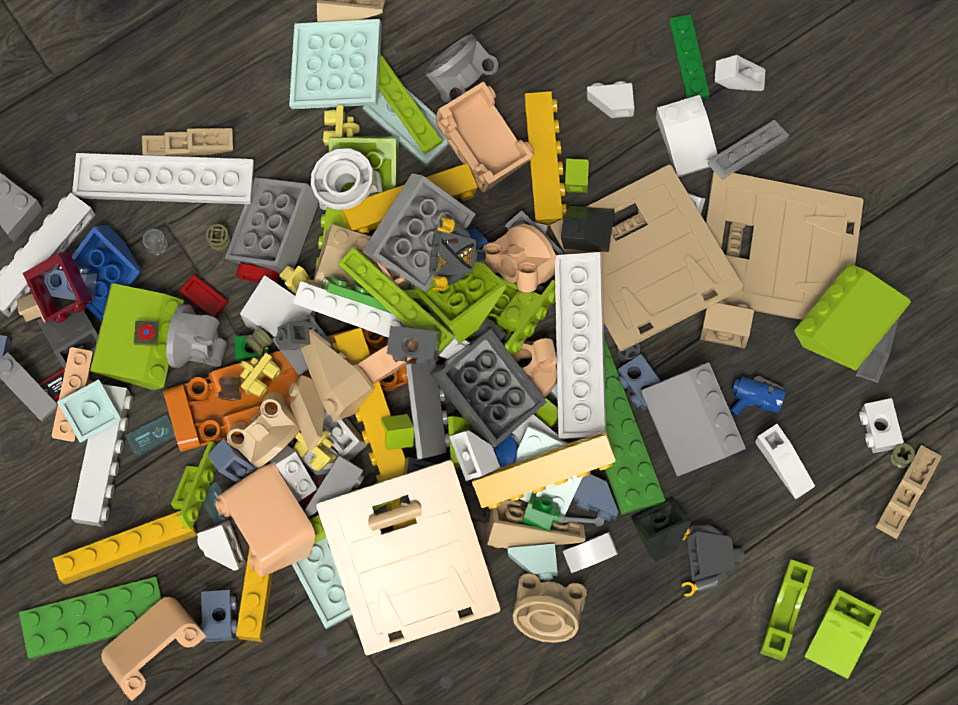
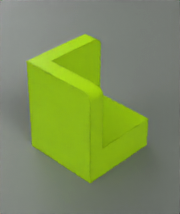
M566 159L565 192L587 193L588 160Z
M407 414L381 418V424L386 432L385 447L387 450L413 447L414 426Z

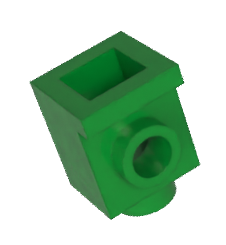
M532 492L523 523L549 531L552 522L557 524L561 510L557 509V503L547 498L536 497L537 493Z

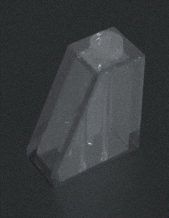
M899 318L859 366L856 376L879 382L891 352Z

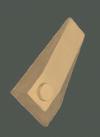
M310 329V345L302 347L301 351L321 404L334 422L354 415L375 388L360 367L357 365L352 366L346 361L344 354L336 353L331 349L329 342L313 329Z
M507 499L501 501L502 504L500 506L492 508L490 511V519L486 530L487 545L496 548L583 543L586 539L584 525L577 522L564 521L563 523L557 522V524L552 522L549 531L523 523L527 508L521 506L522 502L518 500L511 501Z

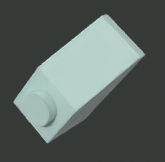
M555 544L508 548V557L529 574L539 577L540 581L552 580L553 576H557Z

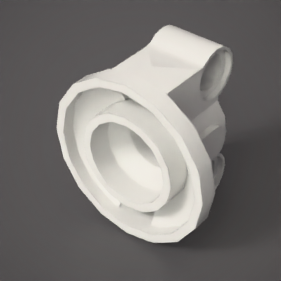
M349 148L336 149L325 154L316 163L311 173V187L314 195L319 200L320 208L326 210V207L335 210L350 209L359 205L365 198L383 192L380 173L374 171L369 160L364 155ZM346 183H355L350 190L341 192L342 187Z

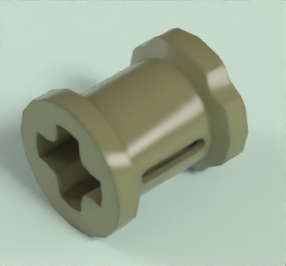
M905 443L897 445L890 456L892 465L899 469L908 467L909 463L914 459V449ZM900 452L902 455L907 456L905 460L903 459V457H898V454Z

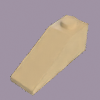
M301 375L296 383H292L290 387V407L307 449L312 451L322 438L325 408L320 402L313 380Z

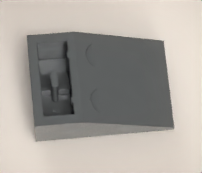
M71 300L66 304L62 305L61 307L57 308L58 311L75 302L76 300ZM84 310L76 314L73 312L68 314L69 318L58 324L55 321L44 323L42 318L37 320L64 369L66 368L71 347L92 351V365L99 334Z

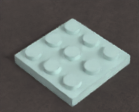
M528 426L518 447L515 462L569 443ZM577 475L570 477L568 482L555 486L554 483L547 485L546 489L538 492L536 497L547 498L557 503V509L561 510L560 514L565 516L582 477L577 478ZM532 491L524 493V497L521 500L529 503Z

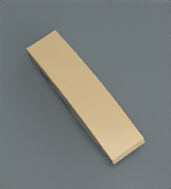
M232 128L187 129V132H165L164 136H142V155L195 157L233 151Z
M922 445L920 446L876 528L897 539L942 456Z

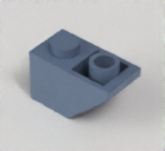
M591 474L584 476L574 495L573 502L577 503L576 506L584 511L591 509L597 512V516L606 521L613 519L616 521L618 510L607 482Z

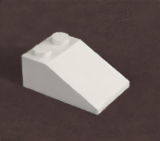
M700 95L658 107L656 120L677 176L680 177L710 168L708 165L709 160L718 154L708 116Z

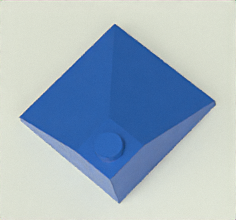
M109 225L94 226L72 255L77 267L89 268V272L97 273L95 298L92 302L86 304V307L102 322L111 284L131 287L142 271L123 239Z

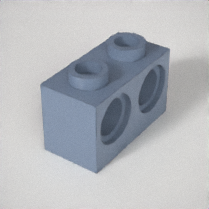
M62 267L45 275L44 282L51 296L77 301ZM77 267L92 300H94L97 273L89 272V268ZM59 275H60V277H61V279H62V283H61V284H60V282H59Z
M640 354L618 369L619 377L617 379L621 382L623 389L627 388L631 393L630 399L633 404L645 411L648 408L640 391L661 381ZM630 371H637L640 377L638 379H631L628 373Z

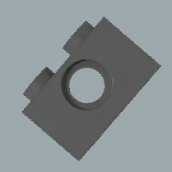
M390 326L387 354L392 355L395 361L407 362V358H416V363L430 365L431 360L438 361L441 333L431 330ZM416 339L419 347L415 352H411L409 350V343Z

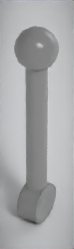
M563 514L559 515L557 521L558 523H563L564 521L594 523L598 527L604 524V519L600 517L595 519L565 517Z

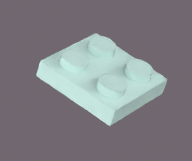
M99 379L57 402L80 443L121 421Z

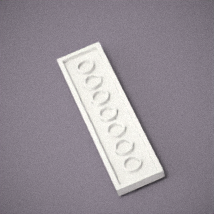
M76 153L72 194L82 199L251 204L255 162L253 159Z
M600 252L555 255L558 433L560 440L583 439L606 431L602 254Z

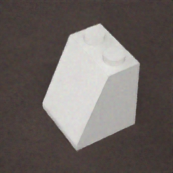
M266 276L262 278L240 313L246 327L254 331V328L259 326L271 339L276 337L277 327L286 324L287 321H297V318L303 314L305 317L310 314L316 321L315 311L294 304L295 296Z

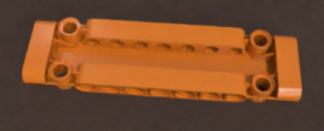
M355 329L347 330V331H344V332H341V333H337V334H334V335H331V336H327V337H328V339L331 341V343L333 344V343H336V340H335V337H334V336H337V335H340V334H343V333H346V332H349V331H352V330H355ZM366 329L362 330L370 356L388 345V337L381 335L378 340L374 341L369 337L375 332ZM281 351L268 355L272 357L273 362L280 368L281 373L274 381L264 375L261 382L267 385L268 389L262 398L252 393L247 395L243 391L244 389L241 385L245 380L240 377V374L244 369L240 366V363L215 370L209 374V377H195L189 383L163 390L180 451L184 452L207 445L209 441L218 444L223 438L227 439L228 432L233 424L236 422L248 423L260 411L264 398L271 392L282 395L285 404L291 409L290 387L292 383H296L301 375L311 378L309 370L299 376ZM258 357V358H255V359H257L258 361H260V360L262 359V357ZM406 365L391 374L394 376L392 382L385 383L382 380L379 381L382 391H393L398 386L408 384ZM205 386L201 394L194 393L196 387ZM267 403L269 408L278 409L276 403ZM210 428L217 429V433L213 437L206 436ZM239 431L234 432L237 438L239 436L244 437L243 433Z

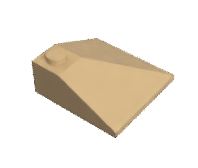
M317 0V22L352 21L383 13L386 0Z

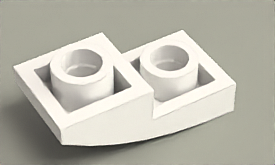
M609 532L588 539L586 542L563 551L571 573L618 554Z

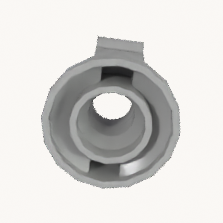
M469 34L441 53L428 66L425 75L439 90L442 100L448 104L453 101L449 95L451 89L454 88L456 90L457 97L466 93L465 89L473 84L481 75L494 74L498 69V61L494 56L489 55L472 34ZM485 59L489 63L487 71L482 68V62Z
M179 305L173 314L167 335L166 356L168 364L171 367L180 368L188 361H193L214 367L221 366L228 343L218 338L217 329L219 321L212 316L196 315L191 305Z

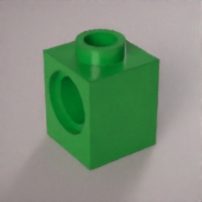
M246 336L234 337L235 357L238 363L251 360L253 357H262L265 353L269 354V345L264 348L261 355L256 352L247 353L249 345L244 340Z

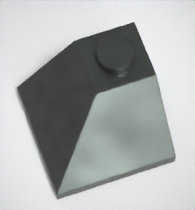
M569 206L563 218L561 231L563 248L609 252L615 210Z
M673 497L631 517L646 550L654 562L664 559L677 551L691 524Z

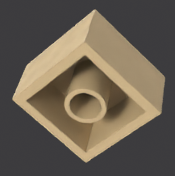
M722 300L707 307L700 340L745 349L750 335L754 310L742 304H737L736 306L726 305L727 303Z

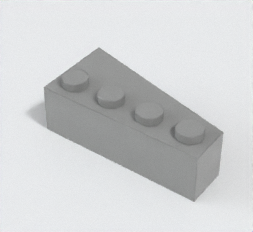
M0 173V226L10 239L15 242L40 213L42 207L35 198Z

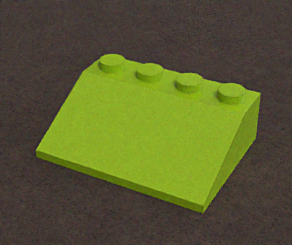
M848 264L794 331L802 347L853 370H857L911 301L867 270Z
M112 283L90 371L150 390L163 388L169 367L166 356L168 330L175 310L179 305L183 304L184 300L163 293ZM146 324L147 326L149 324L150 327H153L155 332L152 333L155 334L152 336V339L149 338L146 341V339L142 340V338H139L138 329H141V325Z

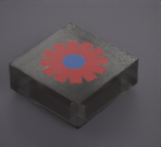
M135 321L134 345L158 346L159 322Z

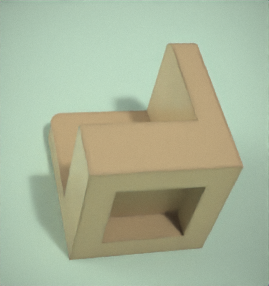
M32 294L17 299L18 312L20 315H23L26 322L41 316L45 323Z

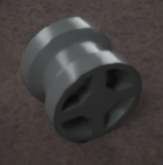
M639 343L625 349V352L624 350L619 351L617 349L618 359L625 364L640 355Z

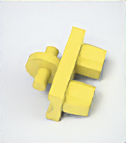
M337 105L336 110L325 111V125H336V130L324 131V145L329 146V137H344V133H347L346 137H353V134L360 131V126L354 123L353 117H347V123H345L343 105Z
M286 266L280 274L282 280L285 281V285L294 296H296L300 281L313 283L306 271L300 266L295 270L290 266Z
M265 353L260 361L254 357L249 364L242 361L240 366L244 370L240 377L245 381L241 387L247 395L252 393L262 398L268 387L261 382V379L266 375L274 381L281 373V370L267 353Z
M328 430L322 433L321 440L312 450L315 456L309 464L317 471H321L329 463H334L338 458L329 450L334 444L328 440L331 432ZM299 432L295 437L298 441L293 450L297 455L305 457L311 450L307 449L303 436Z

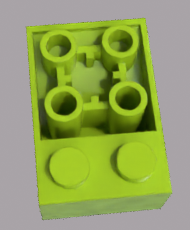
M837 590L804 657L848 679L882 611Z

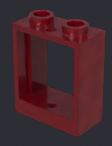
M70 252L57 253L22 273L45 322L55 321L56 324L61 323L69 318L68 314L72 312L76 314L87 308L86 304L93 301ZM62 267L77 301L58 311L42 277Z

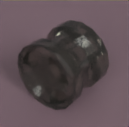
M223 377L219 379V385L221 386V391L218 393L219 399L234 401L242 398V394L239 391L242 379L236 377Z

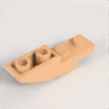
M416 339L409 343V350L415 352L419 347ZM387 345L357 366L363 370L371 383L375 384L416 358H407V362L395 361L392 355L387 354Z

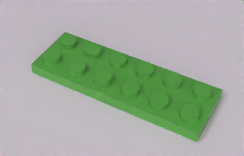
M153 577L19 612L28 658L32 659L119 636L162 599L158 578Z

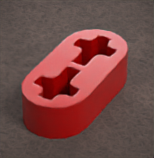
M238 264L235 276L239 279L259 284L264 276L278 283L280 274L266 268Z

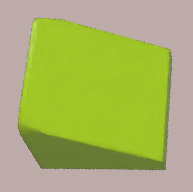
M544 398L547 403L533 415L551 429L558 421V408L547 398Z

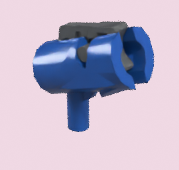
M742 376L741 380L736 379L732 392L736 393L735 398L740 400L730 409V412L738 416L746 406L757 405L760 406L759 409L779 413L786 391H784L783 387L761 376H756L754 379Z

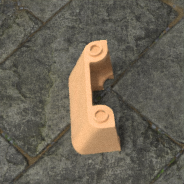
M484 81L439 108L435 117L439 130L461 163H468L474 180L483 193L533 158V149L530 144L522 140L518 141L495 108V92L490 86H486Z
M273 463L262 466L218 495L215 502L217 511L225 517H233L252 549L251 557H249L250 566L254 571L258 572L260 577L311 555L315 541L313 526Z
M164 597L103 649L101 657L106 668L132 701L145 688V679L138 671L142 666L175 638L181 645L193 647L203 640L206 635L176 599Z

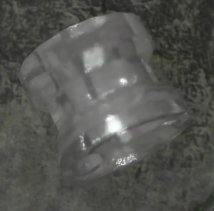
M149 229L143 235V244L150 254L160 255L166 251L168 243L162 231L159 229Z

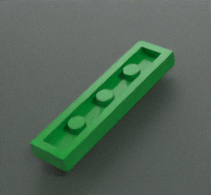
M690 14L669 18L686 99L700 95L701 100L708 99L710 95L692 16Z

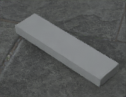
M774 119L711 158L708 165L723 180L787 140L789 134Z

